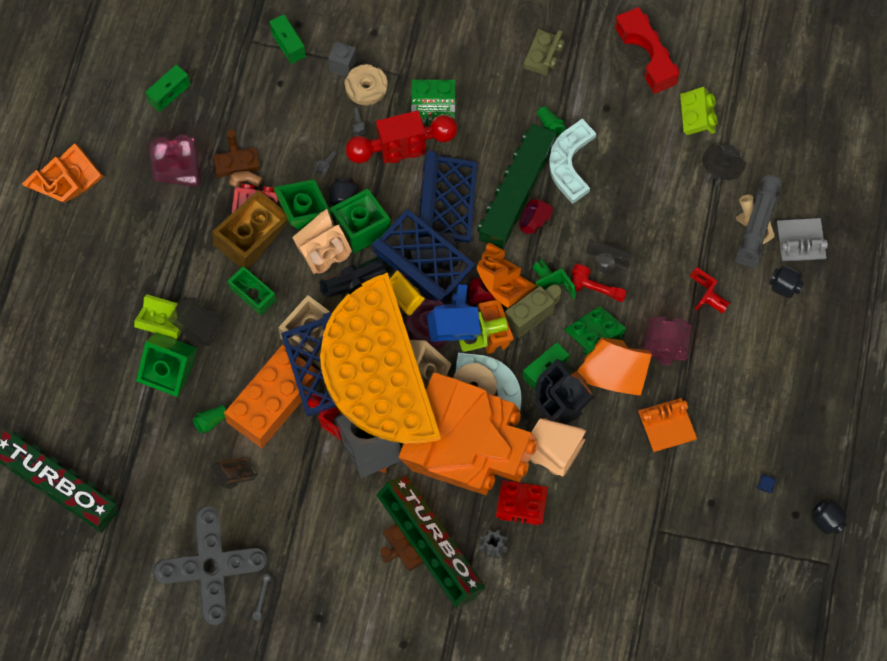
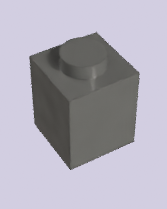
M335 42L328 58L329 72L347 78L348 73L357 62L356 48Z

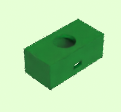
M282 15L269 21L271 34L289 63L293 64L305 58V47L286 16Z
M175 65L145 91L147 102L160 113L191 86L188 74Z
M244 266L227 281L229 289L260 316L276 302L275 293ZM249 289H257L259 291L258 298L252 300L246 295Z
M558 343L554 344L523 370V380L536 391L538 384L536 381L540 375L557 359L568 363L569 354Z

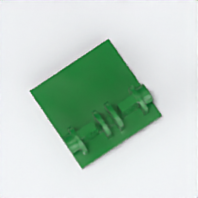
M598 306L564 329L568 335L584 348L583 353L585 356L594 350L595 345L601 338L618 340L622 338L626 330L620 322L601 306Z

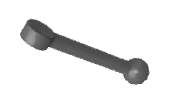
M265 573L262 576L264 582L257 609L252 614L255 621L262 619L261 609L268 582L272 579L269 573Z

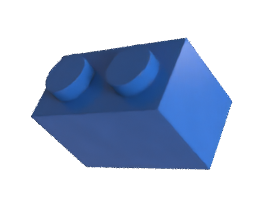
M463 304L456 306V308H448L447 305H440L434 307L427 315L431 342L474 340L481 334L477 307H469V305Z

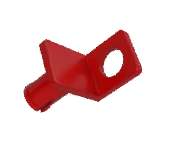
M695 267L689 277L707 288L694 309L698 310L702 304L707 303L723 314L730 302L713 292L717 280L698 267ZM698 275L704 277L706 281L698 277Z
M313 394L312 397L315 400L310 398L308 402L309 407L312 408L319 406L322 400L321 397ZM334 407L320 412L318 420L321 427L341 441L339 428L331 423L341 411L338 407Z

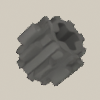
M488 529L487 536H480V542L483 545L479 547V551L486 552L487 559L491 558V556L499 559L500 553L507 552V547L504 544L508 538L501 536L500 530L492 532ZM493 541L494 544H497V547H493L490 542Z

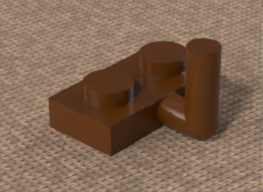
M228 130L227 138L230 152L213 155L217 178L231 176L234 172L259 171L260 166L256 147L239 150L235 131Z
M397 524L383 532L384 537L393 548L391 550L388 547L381 549V559L384 563L399 557L409 572L423 563Z

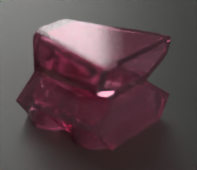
M179 135L172 140L159 137L149 143L153 181L192 187L200 186L194 137Z

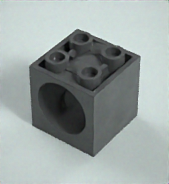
M344 415L336 418L343 446L361 479L401 461L398 456L403 447L402 443L392 442L371 435L357 427Z

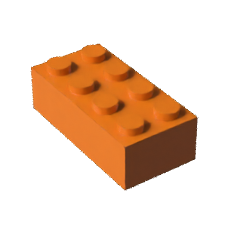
M282 345L224 412L226 422L261 448L267 444L302 402L285 346ZM298 356L296 365L304 368L307 362ZM310 366L309 371L318 374V370ZM306 374L302 381L303 386L311 388L316 378Z

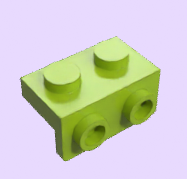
M705 87L680 94L684 133L690 135L704 130H708L711 134L716 133L718 120L714 113V106L716 105L714 95Z
M146 294L143 308L135 319L134 327L152 333L157 332L177 340L187 323L188 307Z

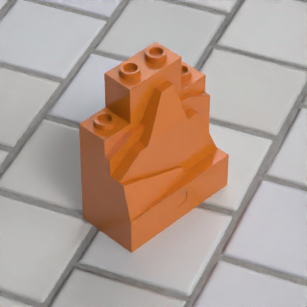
M433 372L426 393L441 440L418 444L404 443L398 458L413 472L483 495H487L488 490L492 489L495 482L494 475L521 482L522 477L528 472L530 456L536 452L537 439L531 432L514 427V425L516 426L519 423L520 409L515 403L490 395L484 389Z

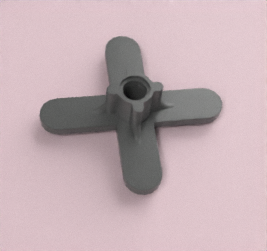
M203 506L195 514L197 553L192 556L159 560L153 567V576L156 581L164 584L199 579L202 618L210 625H217L226 616L224 576L260 571L265 567L267 557L265 552L259 548L222 552L219 514L215 508ZM209 559V567L204 570V562Z

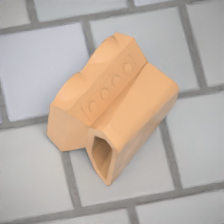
M328 209L322 211L292 237L313 274L326 272L332 263L346 260L352 252L339 225H335Z
M546 417L544 419L540 418L531 432L537 439V449L530 456L529 460L532 463L548 468L554 475L565 476L586 440L583 438L586 430L547 420Z

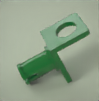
M539 260L541 266L538 261L533 265V270L540 277L536 281V289L541 286L546 290L551 285L559 286L562 284L572 299L576 298L575 286L562 268L552 273L545 260Z

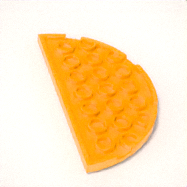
M385 273L364 282L352 294H348L338 304L327 322L320 351L321 370L325 386L341 413L357 427L371 435L392 442L412 444L441 440L389 275Z

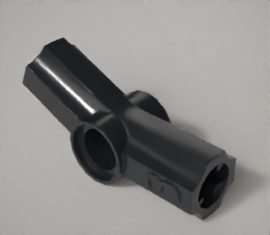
M377 256L357 267L350 265L338 274L321 278L319 282L320 292L323 297L326 296L327 298L346 292L352 294L364 282L385 274L387 271L383 262Z

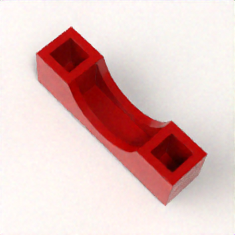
M637 7L616 16L615 29L624 44L639 45L649 53L651 62L646 66L644 78L652 92L656 94L677 85L680 72L678 66L670 60L667 48L661 45L657 31L652 30L649 25L648 16L645 13L643 14L640 8Z

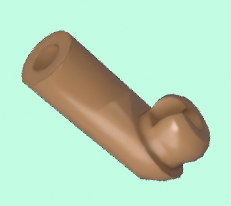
M250 171L234 172L230 176L231 179L229 181L233 187H240L241 182H248L259 188L263 178Z

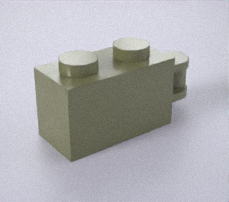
M551 285L544 290L539 286L505 311L509 327L518 338L554 313V305L560 301L561 288L557 285Z

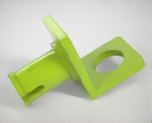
M478 312L481 334L476 337L477 341L474 344H467L464 340H459L462 351L466 352L487 347V337H489V334L508 331L505 316L485 322L481 312Z

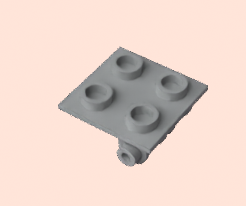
M821 218L777 221L782 262L826 259L825 249H827V240H824Z

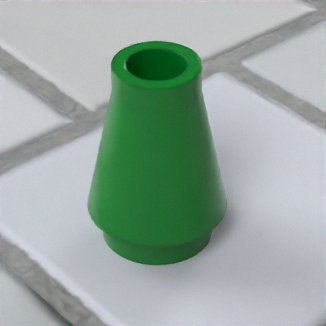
M547 106L541 107L537 111L543 128L556 132V137H559L565 131L564 121L550 111Z
M220 405L196 413L193 423L198 432L201 434L209 433L225 419L224 412L226 408Z

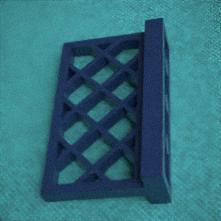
M427 151L423 161L418 218L430 228H432V224L439 220L446 229L442 232L435 231L440 235L446 234L448 231L450 233L453 232L454 241L470 243L477 162L436 156V152ZM438 163L447 164L451 170L443 175L438 169ZM469 167L471 168V174L465 178L458 169ZM452 173H455L461 180L454 186L447 179ZM441 181L449 188L443 194L436 188V185ZM463 184L469 190V194L464 198L456 190ZM451 192L459 199L452 206L444 198ZM440 200L448 208L441 214L434 208V204ZM460 204H463L468 210V213L463 217L455 210ZM449 212L457 219L452 225H449L443 218ZM461 223L466 229V236L457 234L453 228ZM428 233L418 234L419 238L430 236Z
M408 209L380 239L377 238L372 244V252L395 271L401 272L414 287L437 306L444 304L451 292L475 267L471 260ZM407 217L415 222L414 230H402V223ZM428 233L432 236V243L419 244L418 234ZM416 234V244L403 245V235ZM392 235H400L401 245L391 246L386 240ZM445 247L449 250V257L436 258L435 248ZM433 248V258L420 259L419 249ZM417 249L418 259H406L404 257V250ZM452 261H462L467 267L463 272H453ZM450 262V272L437 273L436 263ZM434 263L435 273H423L421 271V264ZM439 277H451V285L446 290L438 285Z
M331 312L323 314L322 319L281 333L307 417L337 407L332 398L329 397L328 391H326L325 395L315 391L319 381H324L322 370L318 374L309 371L313 360L321 362L320 358L316 355L321 348L323 334L319 340L311 337L310 334L313 329L322 326L323 331L325 330L327 322L332 315ZM295 335L303 337L298 348L290 345L288 338ZM307 340L317 343L312 354L302 350ZM299 354L309 357L304 368L296 365ZM306 374L316 378L311 388L305 387L302 384ZM312 394L321 397L322 400L319 406L310 409L308 402Z

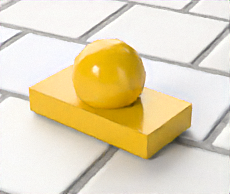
M397 270L390 278V282L398 305L406 314L411 315L425 298Z

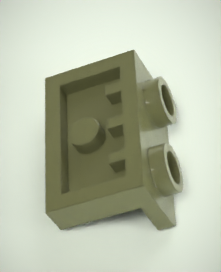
M538 29L524 61L523 68L548 76L550 69H554L556 66L557 52H561L565 43V40L562 39L563 31L558 30L557 35Z

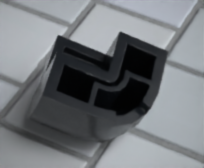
M559 359L550 365L536 381L538 384L534 400L547 420L568 424L583 414L581 410L595 398L585 384V379L572 366Z

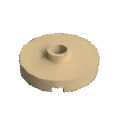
M369 64L358 65L351 69L345 79L346 94L357 104L372 105L382 100L386 95L388 88L387 77L378 67L375 68ZM364 85H369L370 87H369V88H364L363 86H364Z
M478 363L467 364L460 367L453 376L454 379L468 384L475 381L478 387L486 390L488 394L494 396L496 394L497 380L493 372L484 365Z

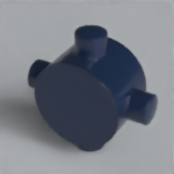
M763 474L760 476L761 480L757 489L771 494L776 479Z

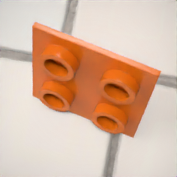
M682 398L638 410L653 453L697 440L686 411L688 409L687 402L683 401Z

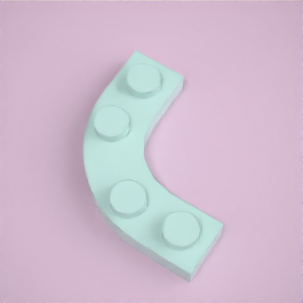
M583 119L565 130L556 139L549 158L551 177L559 190L572 204L590 192V187L581 179L572 166L573 155L596 138V133Z
M458 353L456 372L460 367L467 364L478 363L486 366L493 372L497 380V396L503 400L515 403L521 409L520 385L513 372L506 365L492 357Z

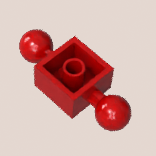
M413 111L377 120V139L369 140L364 136L352 137L346 144L345 152L348 159L357 164L367 162L373 153L379 151L384 164L397 163L402 159L417 158L422 154H426L427 139L434 138L442 143L451 141L457 134L458 126L451 116L439 115L432 120L430 126L423 127L419 111Z

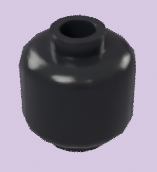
M351 178L336 179V182L330 186V203L335 206L358 194V184L353 182Z
M781 266L780 269H775L769 284L772 285L771 289L774 293L791 298L794 293H800L804 282L800 281L802 276L799 271L787 266Z
M824 499L811 511L813 513L812 522L824 534H831L833 532L838 534L846 526L844 521L846 520L847 513L834 500L826 501Z

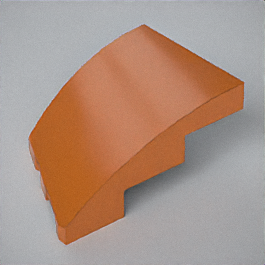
M74 143L61 157H54L41 171L36 170L22 184L25 187L65 203L91 188L104 175L81 147Z
M489 242L477 265V271L489 292L501 304L509 308L536 289V285L521 277V268L505 260V251Z
M601 338L595 345L594 350L584 358V363L577 372L585 379L586 384L611 391L641 396L652 354L649 350L628 348L623 340Z

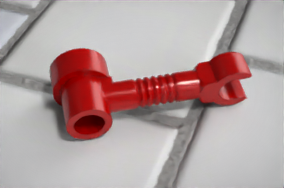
M580 264L574 265L571 272V282L574 284L576 291H581L582 287L608 295L616 301H624L626 290L594 282L588 279L591 272L589 268Z

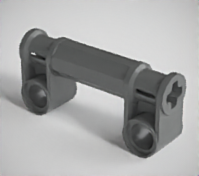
M772 175L763 176L754 199L755 204L742 244L740 243L734 263L756 269L767 227L780 194L782 181L778 177Z

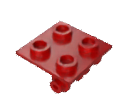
M502 480L496 517L502 521H512L513 517H515V523H517V518H522L521 524H524V519H526L527 524H534L535 526L543 524L548 487Z

